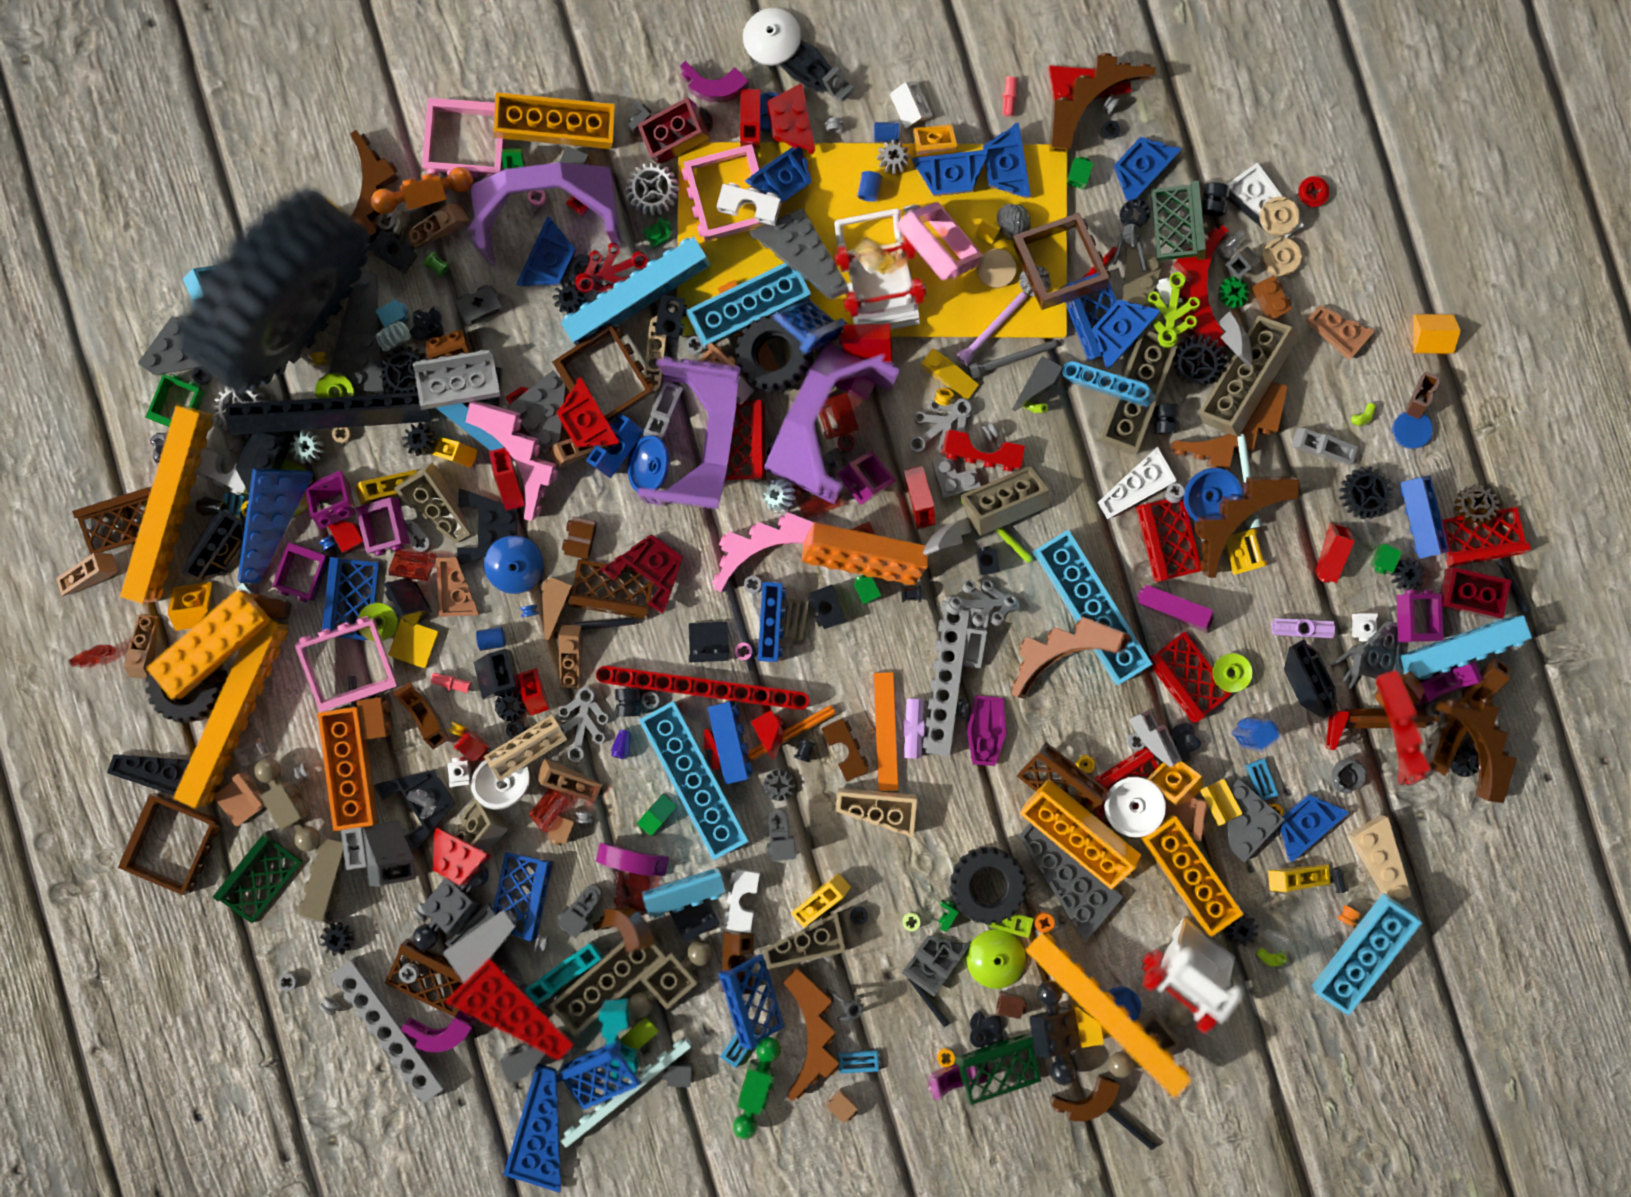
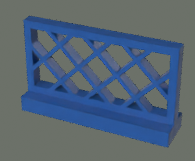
M1096 273L1091 276L1080 279L1078 281L1068 283L1060 289L1097 277L1098 274ZM1110 282L1107 288L1097 291L1100 293L1097 302L1088 298L1089 294L1065 302L1087 361L1102 356L1091 324L1093 320L1097 322L1100 320V318L1095 316L1098 307L1108 312L1117 302ZM1103 295L1109 297L1111 301L1109 308L1100 304ZM1086 301L1095 305L1092 314L1085 311Z
M809 299L776 312L773 316L776 321L803 342L800 349L805 354L836 339L839 333L842 332L843 325L847 324L842 318L834 321Z
M330 557L322 630H335L336 624L341 620L346 623L347 621L344 618L353 611L359 616L355 609L364 602L366 605H369L367 600L370 597V604L375 603L379 563ZM349 563L356 571L346 577L342 572V564ZM355 564L362 565V566L359 567V568H357V567L355 566ZM366 565L374 566L373 575L366 579L360 570ZM358 572L365 581L355 588L349 581V578ZM373 578V582H372V585H371V584L369 583V580H371V579ZM347 581L354 590L344 597L340 592V585ZM367 583L372 591L364 599L358 589ZM356 591L363 601L353 607L346 598ZM345 600L351 610L342 616L337 609L338 605ZM353 631L354 635L344 634L338 636L340 638L368 640L364 636L358 635L355 631Z
M505 852L493 910L495 915L498 914V910L500 912L504 910L500 901L506 895L512 904L506 910L508 911L514 907L519 915L516 921L521 919L524 924L523 932L516 931L514 927L509 935L522 937L529 941L537 939L553 861ZM510 857L515 858L520 865L513 871L508 865ZM530 862L537 863L536 872L532 875L529 874L525 867ZM522 868L527 878L519 883L514 873ZM511 876L516 885L507 890L504 882L507 877ZM529 880L533 887L532 891L526 895L521 885ZM518 888L523 897L515 902L510 892ZM525 899L528 904V911L522 914L517 904Z
M759 954L730 971L724 970L719 973L736 1033L742 1047L752 1050L758 1046L757 1043L762 1038L769 1037L785 1027L764 955ZM757 962L760 964L758 975L752 972L754 964ZM744 971L746 974L742 983H740L736 974ZM750 975L756 977L753 988L747 986ZM761 979L766 984L763 992L757 990ZM745 988L751 990L748 1001H745L743 998ZM756 993L762 995L758 1006L752 1004ZM767 997L771 1000L769 1011L763 1009ZM751 1006L757 1008L753 1019H750L748 1015ZM761 1011L767 1013L764 1024L758 1022ZM773 1015L776 1017L778 1024L771 1028L768 1025ZM756 1024L763 1026L760 1035L755 1037L754 1030Z
M618 1040L563 1064L557 1071V1082L563 1080L583 1110L640 1086L641 1081L619 1052L622 1046ZM616 1059L620 1064V1068L612 1065V1060ZM598 1066L606 1068V1074L598 1071ZM611 1071L618 1073L619 1079L610 1076ZM584 1072L592 1074L593 1078L584 1077ZM623 1076L628 1077L632 1083L623 1081ZM597 1077L604 1079L605 1085L597 1082ZM570 1078L578 1080L579 1085L574 1084ZM609 1082L617 1084L618 1089L609 1087ZM583 1083L591 1085V1090L584 1088ZM596 1088L603 1090L604 1095L596 1093ZM582 1093L590 1096V1101L586 1102Z

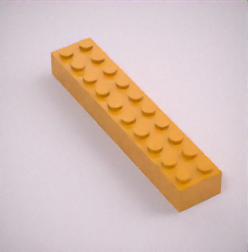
M176 406L120 597L141 604L156 602L161 598L163 594L162 585L169 574L167 568L169 562L174 557L173 548L180 537L178 531L180 525L185 520V507L191 500V487L196 483L195 469L201 465L202 457H200V454L207 445L208 439L206 436L208 430L213 425V414L191 407Z
M269 617L271 622L241 647L174 795V799L194 808L206 806L214 800L216 786L221 784L224 778L222 773L232 760L230 755L233 749H236L239 745L240 733L248 725L247 718L249 713L254 711L256 707L255 700L262 693L265 686L263 684L264 680L272 672L273 667L271 665L273 660L277 659L281 649L279 647L289 634L287 630L289 625Z
M1041 933L1026 951L1175 1098L1192 1081L1188 1077L1191 1073L1182 1064L1177 1066L1173 1062L1175 1058L1166 1049L1162 1051L1158 1047L1160 1043L1152 1035L1147 1037L1143 1033L1145 1028L1137 1020L1132 1022L1128 1018L1130 1013L1122 1005L1118 1008L1113 1003L1115 999L1107 991L1103 993L1098 988L1100 984L1092 976L1088 979L1083 974L1086 970L1078 962L1073 964L1069 960L1071 955L1063 947L1059 950L1054 945L1056 941L1048 933L1046 935Z

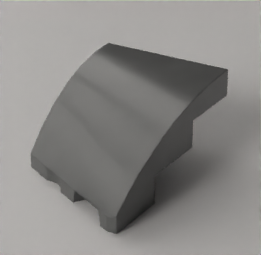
M928 935L902 974L929 994L935 996L970 945L967 943L959 944L948 939H939Z

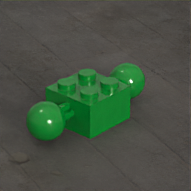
M764 1037L757 1043L756 1054L759 1062L750 1061L737 1105V1108L744 1110V1112L738 1115L733 1122V1132L742 1140H748L755 1136L758 1130L755 1114L760 1115L761 1110H766L769 1100L767 1090H772L775 1080V1074H772L773 1067H770V1063L777 1060L781 1054L780 1043L773 1037Z

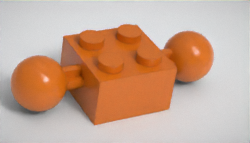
M464 167L452 169L448 177L442 179L438 175L434 176V173L422 175V180L415 181V178L402 181L403 185L400 186V191L392 192L388 189L375 191L371 198V204L374 210L380 214L393 212L397 204L405 202L407 209L411 210L446 200L445 190L452 189L460 193L468 191L473 184V177L470 171Z

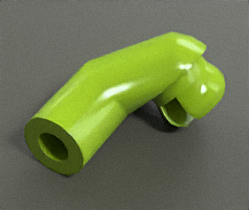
M1033 400L1023 406V408L1033 413H1046L1048 411L1046 403L1035 404L1032 403Z
M1367 403L1364 413L1360 415L1354 414L1351 418V423L1358 427L1370 423L1377 406Z
M1263 947L1256 952V955L1269 967L1282 966L1287 961L1285 954H1269Z

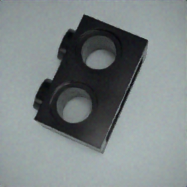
M661 295L654 336L677 340L679 335H683L684 324H681L682 316L686 317L688 306L684 304V298ZM675 304L678 307V311L675 313L670 312L668 305ZM666 323H672L675 327V330L673 332H668L665 329L664 325Z

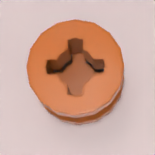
M1344 905L1343 912L1338 915L1337 919L1355 928L1357 925L1356 921L1358 918H1361L1362 914Z
M1042 911L1034 916L1033 923L1038 931L1042 933L1052 931L1055 922L1049 913Z

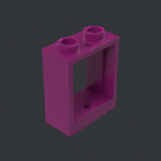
M873 450L852 461L837 473L838 477L860 505L884 492L896 481ZM862 465L878 487L873 488L857 466Z
M341 470L308 484L306 495L310 514L319 529L357 514L350 483ZM343 492L344 501L321 510L320 501Z
M390 497L356 507L366 553L381 556L387 554V550H402L404 545L410 544L399 498ZM389 510L396 540L377 545L370 515Z
M288 542L272 587L278 589L277 593L289 596V593L296 595V599L305 603L308 600L314 601L330 556ZM295 553L320 562L309 593L284 585Z
M1406 590L1405 594L1396 595L1398 642L1443 641L1442 594H1433V590H1421V594H1417V590ZM1414 599H1426L1427 633L1415 634Z

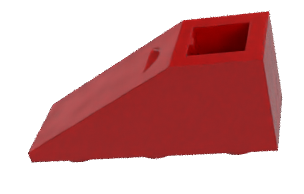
M741 89V147L752 144L753 148H760V89Z

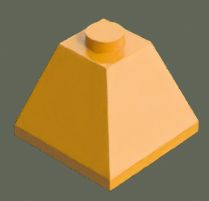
M212 581L173 587L167 614L175 631L194 628L207 613L213 587Z
M1182 761L1171 767L1163 762L1146 779L1155 784L1162 795L1175 805L1191 801L1203 789L1202 776Z

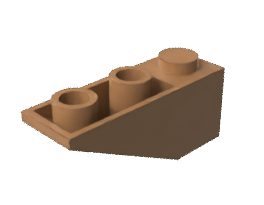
M447 203L406 232L413 247L417 249L458 230L470 221L462 204Z
M138 615L123 665L131 678L146 679V676L151 674L147 667L155 660L158 616Z
M581 625L561 626L559 632L560 688H580Z

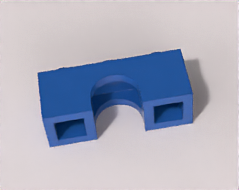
M621 413L617 415L610 425L620 443L612 445L608 449L596 446L586 459V462L609 478H612L617 472L623 460L629 455L631 449L644 432L641 427Z

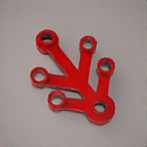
M612 242L607 247L608 255L601 270L597 273H594L597 264L602 261V255L598 250L590 252V262L585 273H581L576 277L575 285L582 292H589L592 289L604 292L608 288L613 289L612 284L603 285L597 281L602 279L613 283L622 280L626 281L630 276L621 277L615 274L633 266L637 269L645 268L648 258L644 252L637 251L630 259L612 266L615 257L620 253L618 244ZM613 247H617L616 251H611ZM594 255H599L597 259H593ZM642 256L639 261H636L637 257ZM585 279L588 280L585 284L581 283Z

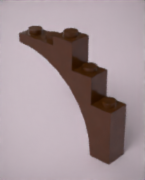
M1111 53L1097 55L1094 60L1093 79L1088 75L1076 77L1073 82L1072 101L1069 98L1060 97L1053 102L1049 151L1068 153L1072 147L1073 135L1078 121L1094 99L1105 91L1123 83L1136 80H1152L1155 76L1156 67H1150V64L1132 66L1128 62H1121L1118 65L1117 56H1112Z
M355 130L350 135L357 147L361 160L362 185L356 208L351 217L368 230L367 232L371 237L368 242L371 244L378 236V230L381 229L374 219L380 213L376 212L372 207V195L375 191L384 189L399 178L396 175L398 169L392 161L388 163L385 158L381 159L375 149L371 151L368 146L370 141L364 133L360 135Z
M1293 476L1246 477V482L1243 484L1245 496H1222V502L1219 503V513L1221 516H1198V522L1195 523V533L1204 539L1202 541L1204 560L1201 561V571L1205 576L1216 578L1218 562L1223 548L1231 534L1245 519L1267 505L1283 500L1298 499L1299 479Z
M1495 657L1480 671L1483 681L1465 686L1462 697L1457 702H1459V705H1462L1463 702L1470 704L1471 699L1479 701L1480 698H1486L1491 700L1510 680L1512 668ZM1446 713L1445 722L1429 736L1427 745L1430 749L1428 765L1443 776L1450 772L1456 751L1468 731L1457 718Z
M1480 698L1479 701L1471 699L1470 704L1463 702L1462 705H1459V702L1448 699L1446 703L1438 701L1436 709L1457 718L1467 728L1473 738L1479 762V777L1475 795L1487 801L1504 803L1517 758L1510 756V752L1504 750L1508 732L1500 730L1501 726L1495 724L1500 707L1493 705L1492 700Z

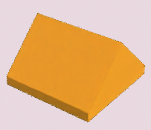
M952 124L913 128L916 158L956 152L957 142Z
M1415 314L1414 354H1453L1461 331L1455 316Z

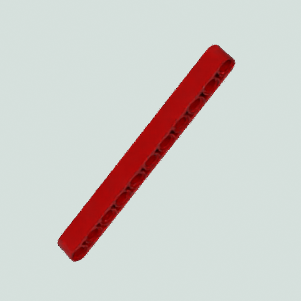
M601 666L596 672L597 680L604 684L798 710L805 709L809 704L808 695L800 691L614 666ZM604 669H608L611 673L608 680H604L601 677V672ZM624 671L630 674V680L627 683L622 682L620 679V675ZM646 674L649 676L650 682L648 685L640 683L641 675ZM661 677L669 679L668 687L662 688L659 685ZM682 679L687 680L689 683V687L685 691L681 690L678 686L679 681ZM706 682L708 684V691L706 693L699 692V683ZM721 684L726 685L728 688V693L725 696H721L717 692V688ZM744 687L747 689L748 694L745 698L737 696L738 688ZM758 690L766 691V700L759 701L756 698ZM779 692L787 696V700L783 704L778 703L775 699L776 694ZM803 695L806 698V704L803 706L796 705V696Z

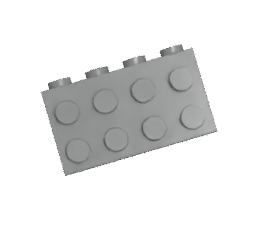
M480 350L468 354L461 353L450 357L443 356L432 360H420L413 364L421 410L500 396L491 350Z

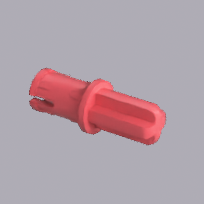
M1008 76L1005 79V93L1002 95V98H1004L1002 114L1005 117H1012L1014 115L1015 100L1018 98L1016 95L1018 78Z
M436 672L431 677L432 684L446 687L448 690L454 689L466 694L469 693L471 681L455 678L454 675L450 677Z

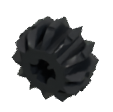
M571 281L568 282V287L561 283L563 289L555 288L559 295H553V299L557 300L554 306L560 307V313H563L565 310L567 315L571 313V310L576 313L578 311L577 307L580 308L583 305L580 302H586L587 300L586 297H583L585 292L578 290L576 285L573 287ZM567 296H569V297L572 296V297H573V300H572V301H571V300H568V301H567V300H566V297H567Z
M418 423L416 428L414 424H411L412 431L408 429L404 431L408 436H403L402 440L408 442L404 443L403 447L409 448V454L415 452L417 457H420L421 451L425 456L428 455L427 448L433 451L434 448L430 444L436 443V440L432 439L435 432H429L430 427L428 425L423 428V424ZM420 437L423 441L419 443L416 438Z
M1407 558L1406 561L1403 559L1399 560V565H1396L1395 568L1396 572L1390 574L1395 576V579H1392L1391 582H1398L1396 588H1403L1404 592L1410 589L1417 590V585L1423 584L1420 578H1425V575L1420 573V571L1424 570V567H1418L1419 562H1412L1411 558ZM1405 572L1410 573V578L1405 577Z
M1244 913L1242 917L1240 916L1226 927L1229 929L1225 930L1224 934L1230 935L1228 941H1234L1235 946L1242 944L1244 947L1247 946V940L1250 943H1254L1251 937H1257L1258 933L1253 930L1259 928L1258 925L1253 924L1255 919L1253 917L1249 918L1248 914ZM1240 926L1245 928V930H1242V934L1238 932V929H1241L1239 928Z
M333 922L329 928L325 927L323 929L325 934L320 935V938L325 940L321 943V947L327 946L325 953L332 950V956H336L338 953L344 955L345 950L349 951L352 949L350 944H353L355 940L350 938L354 932L348 933L347 931L350 927L349 925L343 928L342 922H338L337 926ZM339 936L341 940L335 941L334 938Z

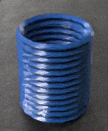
M874 122V143H891V140L899 143V122Z
M863 171L857 197L864 201H877L882 175L873 171Z
M501 626L476 631V641L480 651L505 647V634Z

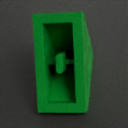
M662 794L645 812L637 824L652 836L677 806Z

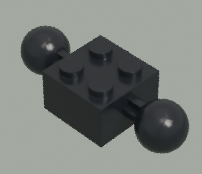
M481 863L479 865L480 870L471 877V880L465 886L458 885L446 877L421 907L432 920L429 924L420 925L414 930L412 939L416 947L422 950L434 947L438 941L437 931L440 928L447 934L458 935L482 906L470 891L472 888L481 887L487 882L489 872L484 864Z
M1046 980L1038 986L1037 997L1042 1004L1046 1005L1047 1011L1029 1016L1035 1056L1055 1057V1062L1050 1068L1051 1078L1059 1085H1068L1074 1080L1076 1070L1074 1065L1066 1059V1053L1081 1049L1075 1009L1058 1008L1057 1004L1062 998V989L1057 982Z

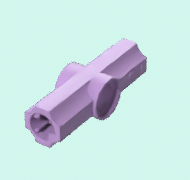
M1273 618L1272 633L1273 635L1333 638L1335 625L1334 621ZM1302 623L1307 626V631L1304 634L1300 631Z
M907 698L906 719H904L905 758H921L922 737H924V699Z

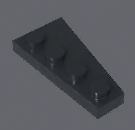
M113 754L107 773L174 796L190 760Z

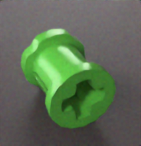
M436 252L429 254L423 263L425 267H429L436 272L439 278L450 267V264L442 261Z

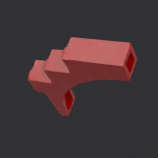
M1224 225L1219 229L1215 227L1207 235L1209 239L1205 242V259L1197 260V257L1178 258L1173 264L1187 278L1184 286L1180 289L1179 298H1182L1185 304L1191 297H1196L1200 301L1197 310L1193 312L1190 310L1181 317L1184 320L1183 322H1185L1188 316H1194L1197 320L1195 328L1185 331L1190 336L1195 334L1197 339L1200 334L1204 335V339L1211 336L1210 341L1218 340L1216 346L1223 345V348L1227 345L1221 338L1225 333L1216 321L1208 300L1207 276L1212 255L1219 241L1228 231ZM1192 301L1190 302V305L1196 306L1197 303ZM1192 320L1187 321L1189 325L1194 324Z
M1396 670L1378 676L1375 683L1385 706L1395 740L1398 756L1397 780L1400 786L1404 784L1411 786L1425 780L1430 772V768L1421 750L1423 744L1422 737L1414 722L1416 711Z

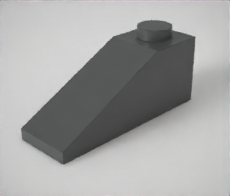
M1041 356L1012 410L1017 411L1047 392L1053 384L1057 385L1062 377L1059 374L1062 366Z

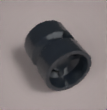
M1216 182L1205 184L1203 196L1206 199L1202 200V214L1209 216L1226 215L1228 203L1225 200L1229 198V185Z
M1162 404L1154 407L1153 417L1157 419L1154 423L1156 435L1181 432L1180 421L1177 420L1179 416L1178 404Z
M641 688L615 689V700L619 702L615 708V717L641 716V707L637 704V701L641 699Z

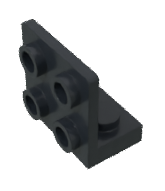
M727 622L689 623V663L729 661Z
M704 899L702 904L696 906L691 904L685 905L684 909L678 912L669 911L684 942L720 924L708 899Z

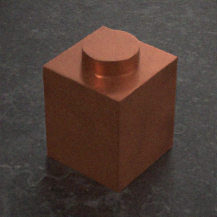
M999 992L996 1013L1001 1016L1021 1019L1022 1014L1026 1013L1027 1002H1024L1023 996Z

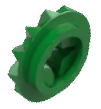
M1235 276L1226 278L1218 289L1220 301L1230 308H1238L1244 305L1250 293L1248 283L1243 281L1242 278L1237 279ZM1231 287L1234 289L1240 288L1237 293L1238 297L1236 295L1228 296L1232 291Z

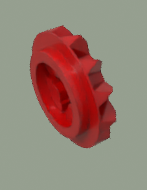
M1318 176L1305 178L1298 187V196L1301 199V203L1306 204L1307 207L1316 208L1321 206L1329 197L1330 190L1327 182ZM1311 187H1313L1315 191H1320L1315 195V198L1312 194L1307 193L1311 190Z

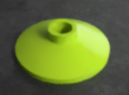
M328 373L318 380L315 387L316 398L354 396V388L350 380L344 375ZM334 388H338L340 393L336 394Z
M383 603L367 605L358 616V619L368 616V618L374 617V619L380 618L382 620V624L377 625L382 641L392 637L398 626V619L393 609ZM370 626L359 629L366 639L375 642Z
M1228 653L1221 656L1215 662L1213 679L1222 690L1239 692L1249 685L1252 679V667L1244 656ZM1229 669L1234 671L1233 676L1228 675Z

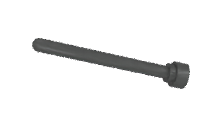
M1052 340L984 364H976V362L968 364L970 377L972 379L979 378L984 371L1056 348L1058 342Z

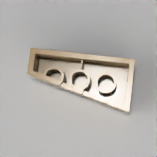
M837 788L836 812L913 838L917 805L916 794Z

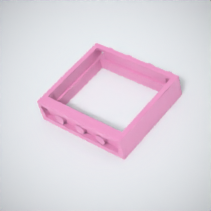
M428 98L422 168L427 174L434 173V176H439L440 173L447 174L448 176L452 169L464 167L470 171L473 179H478V176L487 178L504 170L502 149H506V139L497 138L495 167L431 162L435 112L494 116L495 103Z
M752 144L684 162L685 169H682L684 180H689L690 187L687 188L689 199H694L695 206L692 207L694 217H699L701 225H697L700 237L704 236L705 242L765 225V223L757 222L755 218L708 230L692 169L746 155L751 175L759 171Z
M939 202L910 211L897 224L942 280L947 278L953 279L962 273L968 272L970 269L973 270L980 264L979 259L983 257L982 253ZM929 221L960 260L955 262L923 223Z
M368 616L357 619V623L350 625L349 622L338 625L336 630L330 631V629H325L318 632V636L312 638L310 635L299 638L300 642L296 643V650L320 712L397 686L398 682L374 617L368 618ZM370 626L388 678L325 699L306 647Z

